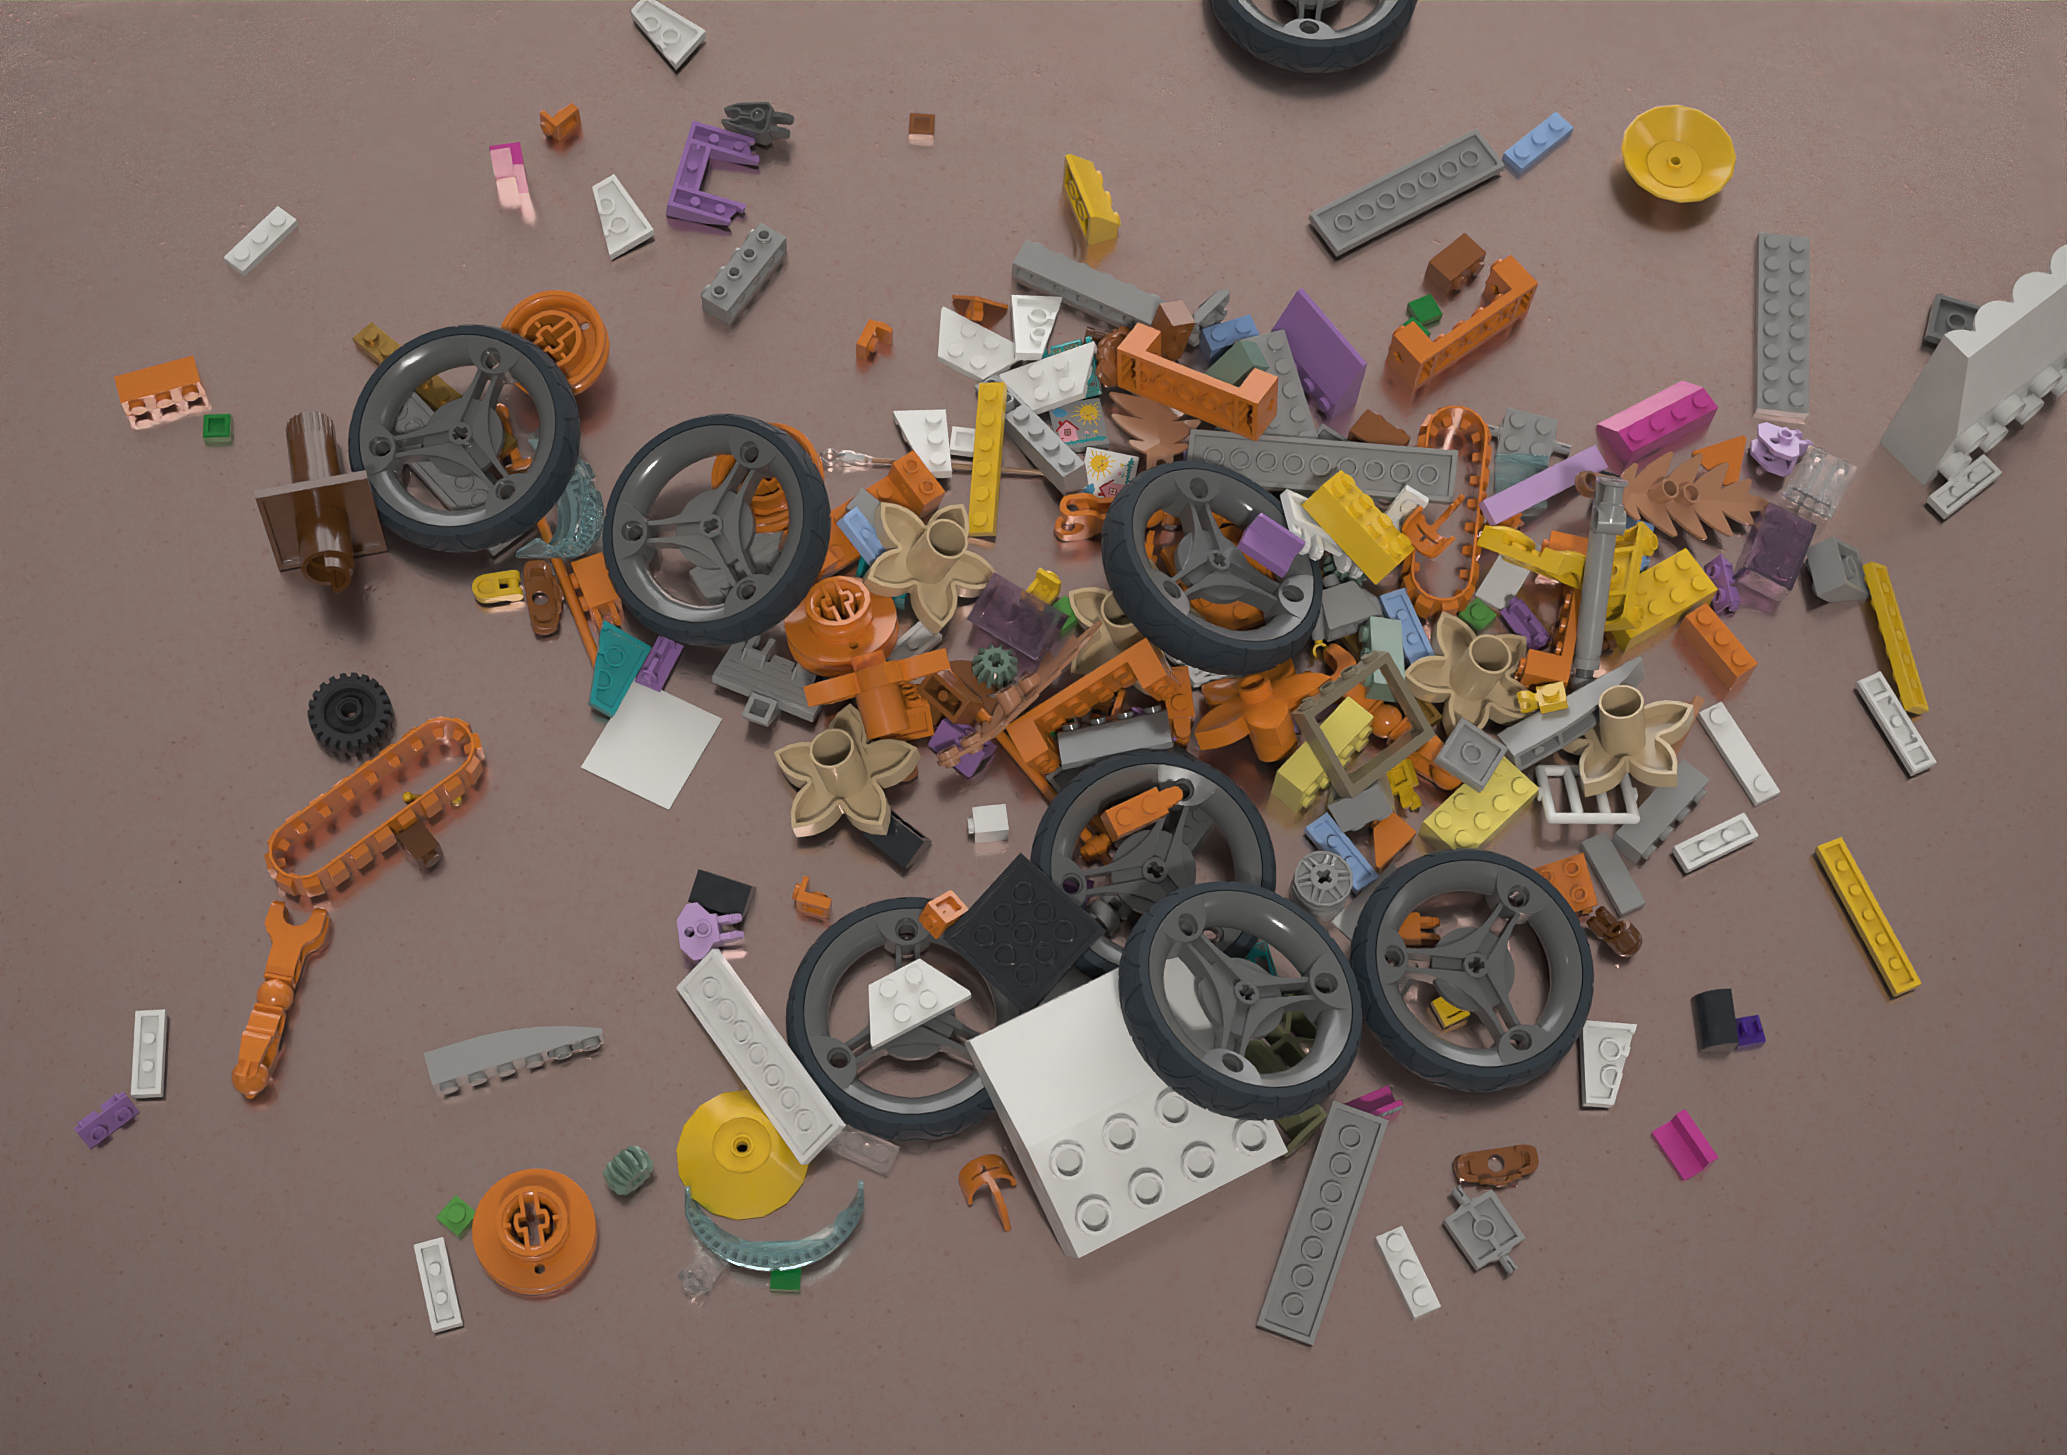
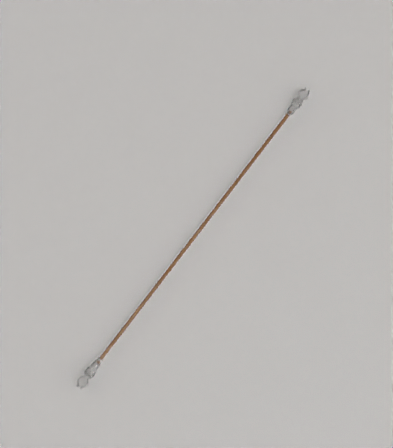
M829 448L823 452L820 451L821 456H824L826 453H834L837 457H840V459L836 458L832 462H828L823 457H820L821 461L827 466H833L837 462L842 466L849 467L872 463L892 464L898 460L874 458L865 453H855L852 450H843L841 453H837L836 450ZM951 463L952 469L972 470L973 466L970 464ZM1001 467V472L1044 475L1039 469ZM1267 490L1268 492H1278L1276 490ZM1372 499L1381 506H1389L1394 501L1383 502L1380 499Z

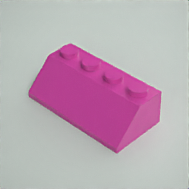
M1681 381L1598 423L1596 427L1626 467L1710 424L1718 406L1704 387Z

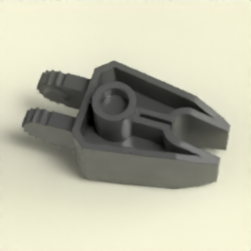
M741 102L725 107L724 111L727 117L732 119H722L721 122L727 131L754 138L755 143L767 146L773 142L774 138L789 139L791 131L779 127L777 124L791 125L794 123L795 118L789 113L774 111L769 102Z

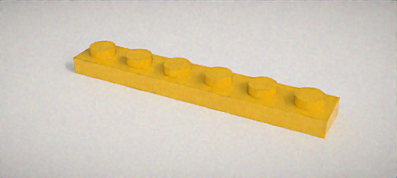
M1005 382L979 383L968 516V535L970 537L996 536L1007 385Z
M1870 561L1863 565L1864 581L1870 590L1872 597L1871 605L1878 617V629L1883 635L1886 645L1885 652L1893 668L1892 676L1898 685L1900 692L1899 700L1905 711L1921 715L1929 711L1888 570L1885 565Z
M1840 837L1817 846L1814 850L1892 995L1896 997L1918 988L1922 983L1843 838Z

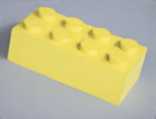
M1349 696L1320 725L1344 768L1352 759L1350 755L1355 750L1360 752L1368 743L1369 739L1367 737L1373 730L1371 724L1374 718L1373 715ZM1307 740L1277 771L1271 790L1272 794L1295 813L1302 807L1308 808L1315 800V793L1321 787L1324 790L1331 783Z
M1504 756L1480 793L1464 783L1423 821L1418 834L1436 851L1454 850L1457 848L1482 850L1534 801L1539 788Z

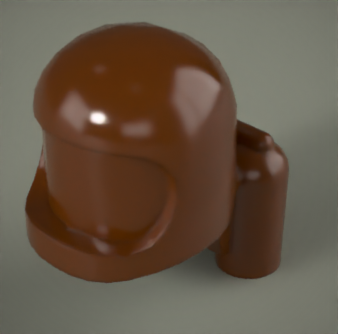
M1604 906L1597 908L1595 911L1596 916H1592L1586 921V924L1599 939H1603L1620 957H1631L1642 946V936L1636 927L1628 919L1617 921Z

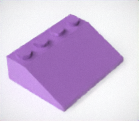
M1303 288L1296 292L1271 332L1284 329L1303 390L1308 394L1310 393L1316 400L1320 410L1326 412L1332 419L1356 404L1367 363Z

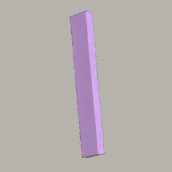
M1594 445L1483 500L1478 505L1490 526H1495L1574 486L1575 477L1578 473L1582 471L1600 473L1602 470L1607 469L1608 466L1597 446Z

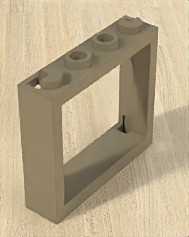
M1373 650L1369 654H1364L1361 657L1362 661L1343 669L1340 672L1341 676L1323 684L1319 688V693L1313 697L1303 699L1302 704L1291 713L1339 797L1353 799L1436 736L1387 651ZM1380 669L1413 728L1348 776L1317 723L1315 716L1376 670Z

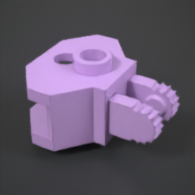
M1765 422L1758 424L1757 439L1751 441L1750 455L1766 471L1784 477L1791 475L1798 457L1810 452L1813 448V443L1809 439L1800 441L1803 433L1798 429L1789 430L1787 427L1781 428Z
M698 903L686 904L677 919L680 948L699 964L712 949L725 946L724 943L744 939V931L723 933L722 929L723 925L741 922V914L718 916L716 913L709 914Z

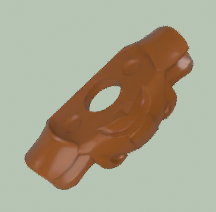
M1122 325L1119 329H1113L1112 333L1106 334L1098 343V353L1095 355V358L1099 361L1096 367V376L1104 387L1116 386L1117 384L1116 349L1131 332V329Z
M528 561L523 567V580L530 622L536 634L548 635L557 630L559 614L562 611V600H564V591L557 582L556 575L553 576L551 567L546 561ZM535 593H544L548 597V602L544 605H538L533 602L532 596Z
M1522 1144L1458 1155L1454 1159V1171L1460 1181L1478 1182L1479 1184L1495 1185L1496 1188L1508 1186V1183L1521 1179L1522 1175L1534 1172L1538 1167L1539 1160L1534 1146ZM1491 1155H1499L1503 1159L1504 1166L1502 1170L1495 1172L1489 1168L1488 1159Z

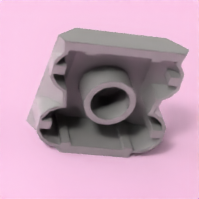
M1229 289L1216 291L1200 304L1199 309L1191 315L1196 323L1188 343L1193 347L1199 344L1202 329L1220 324L1227 315L1228 310L1225 306L1230 300Z

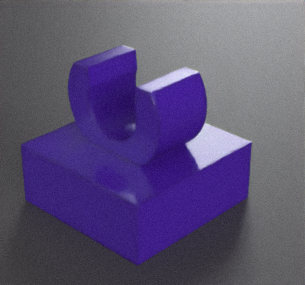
M1759 1015L1736 1018L1739 1039L1736 1049L1765 1044L1766 1039Z

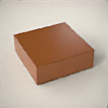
M910 113L908 139L934 141L935 114Z

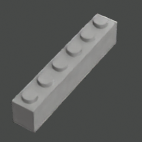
M1027 239L1012 263L1013 278L1056 297H1063L1062 299L1121 326H1126L1131 330L1137 323L1150 327L1159 303L1166 302L1155 294H1149L1138 289L1133 284L1121 282L1108 273H1101L1085 263L1076 262L1063 253H1056L1045 248L1040 243H1033Z

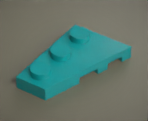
M605 620L601 623L588 705L613 718L652 647Z

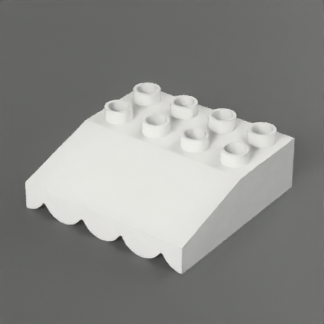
M2067 245L2055 251L2049 262L2048 273L2032 272L2020 277L2012 288L2010 302L1992 301L1983 305L1974 317L1973 330H1953L1943 336L1880 440V443L1923 486L1940 473L1948 481L1969 465L1972 458L1968 454L1973 452L1978 446L1985 453L1990 451L2007 435L2009 430L2005 426L2012 420L2016 419L2021 425L2026 423L2045 404L2041 399L2050 391L2056 397L2061 396L2067 391Z
M1178 957L1167 959L1164 970V984L1171 1011L1188 1037L1207 1053L1214 1049V1025L1208 1020L1201 1008L1198 995L1199 983ZM1119 967L964 1042L1063 1253L1067 1257L1080 1258L1288 1152L1273 1120H1242L1210 1112L1208 1109L1205 1110L1180 1096L1153 1072L1135 1047L1132 1036L1129 1035L1124 1022L1118 990ZM1228 1038L1227 1050L1233 1051L1235 1044L1233 1038Z

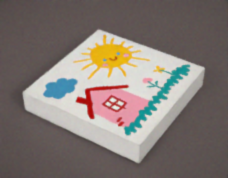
M1087 447L1084 463L1086 465L1089 485L1079 490L1078 494L1089 493L1099 498L1116 497L1117 493L1136 476L1139 457Z

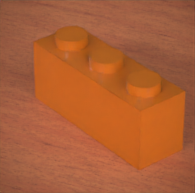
M193 355L114 376L120 402L126 416L141 415L149 410L167 408L172 404L182 401H193L198 397L206 395Z
M1707 603L1687 614L1683 619L1678 631L1729 691L1751 676L1758 663Z

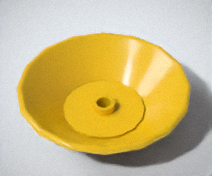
M1680 105L1654 107L1638 115L1625 130L1621 146L1625 169L1638 186L1657 198L1677 203L1703 201L1720 192L1733 176L1736 162V154L1731 137L1720 123L1700 110Z
M748 1089L724 1092L700 1105L684 1124L676 1149L678 1174L691 1198L712 1214L735 1220L764 1217L787 1204L804 1183L809 1163L805 1165L800 1164ZM744 1144L748 1149L741 1153L737 1150V1147Z

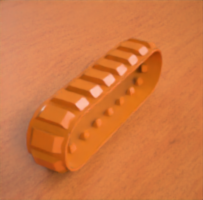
M1461 405L1438 408L1435 414H1428L1420 427L1415 447L1433 448L1428 445L1430 436L1436 437L1437 433L1441 430H1455L1470 438L1477 450V453L1472 454V462L1477 464L1476 475L1470 476L1469 485L1474 487L1473 499L1467 500V508L1472 510L1471 522L1465 523L1464 531L1469 533L1468 546L1462 547V555L1467 557L1466 569L1460 570L1459 579L1464 580L1463 590L1457 589L1451 598H1438L1427 594L1421 589L1414 573L1420 570V563L1415 561L1416 549L1401 563L1400 578L1402 583L1400 589L1405 588L1406 595H1408L1416 614L1426 620H1437L1442 611L1456 616L1457 612L1465 611L1472 600L1479 576L1480 564L1478 561L1482 547L1476 544L1484 529L1485 517L1478 504L1487 499L1485 491L1489 481L1490 470L1488 467L1492 453V447L1489 444L1492 436L1488 424L1483 421L1482 417L1472 409Z
M443 716L426 720L419 727H414L401 736L402 739L387 746L373 760H368L355 769L356 772L341 779L327 793H322L309 802V806L302 811L298 810L287 818L286 822L278 829L275 828L266 842L269 851L264 854L267 870L271 878L276 880L281 890L293 896L300 894L308 896V898L323 894L334 885L338 886L349 878L350 873L357 868L361 869L372 861L373 857L380 851L384 852L394 845L398 839V834L418 820L423 821L426 818H431L443 809V805L449 801L453 802L464 794L465 789L471 784L476 783L483 772L481 761L485 759L478 733H473L471 725L457 717L452 719ZM443 739H454L467 744L464 746L465 754L469 756L460 768L321 869L309 875L301 876L293 872L285 873L282 870L287 867L285 858H283L284 853L287 852L292 844L429 745Z

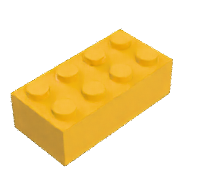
M1342 470L1325 482L1301 505L1375 585L1415 549L1411 545L1410 539L1396 529L1390 517L1382 513L1374 505L1372 498L1363 493L1356 486L1354 479Z
M1687 548L1639 574L1635 599L1644 607L1646 612L1645 620L1641 626L1636 629L1611 632L1622 651L1626 652L1684 619L1687 614L1704 603L1710 604L1718 589Z

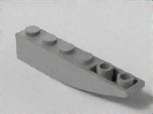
M995 373L980 383L1004 381ZM979 383L974 385V388L977 393L979 390ZM1007 385L1004 429L1064 496L1074 494L1088 486L1085 463Z
M1639 656L1624 663L1621 667L1610 673L1600 676L1590 684L1578 688L1575 692L1566 696L1569 708L1541 714V711L1497 734L1498 741L1508 748L1504 756L1522 771L1588 732L1600 722L1599 698L1606 689L1616 685H1628L1636 688L1646 677L1643 659Z
M576 1026L532 1027L478 1036L425 1052L424 1057L436 1094L440 1092L442 1094H450L457 1091L458 1087L463 1085H479L486 1082L487 1078L496 1075L499 1077L509 1076L519 1068L526 1066L527 1068H535L552 1058L561 1060L570 1057L572 1052L597 1049L600 1047V1044L605 1043L602 1028Z

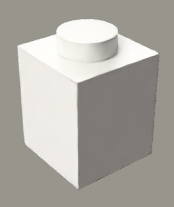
M1006 804L972 807V817H967L968 834H974L975 843L1008 840L1009 827Z

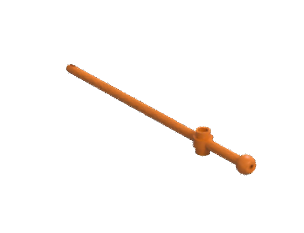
M498 403L495 412L499 415L504 430L514 437L508 423V418L510 417L509 409L504 404ZM517 447L509 454L512 464L505 466L509 475L516 473L525 474L532 462L531 457L523 459ZM544 516L537 523L548 554H551L558 547ZM550 558L594 668L597 646L562 558Z
M950 668V669H947V670L950 671L957 679H959V677L953 672V670H952L951 668ZM982 707L976 716L982 723L987 721L991 725L992 716ZM1003 730L995 738L1051 803L1057 792L1039 772L1025 764L1014 742ZM1085 827L1080 835V838L1085 843L1080 848L1083 858L1088 862L1093 859H1099L1104 866L1111 864L1113 858L1107 852L1112 847L1109 837L1104 833L1099 836H1093Z

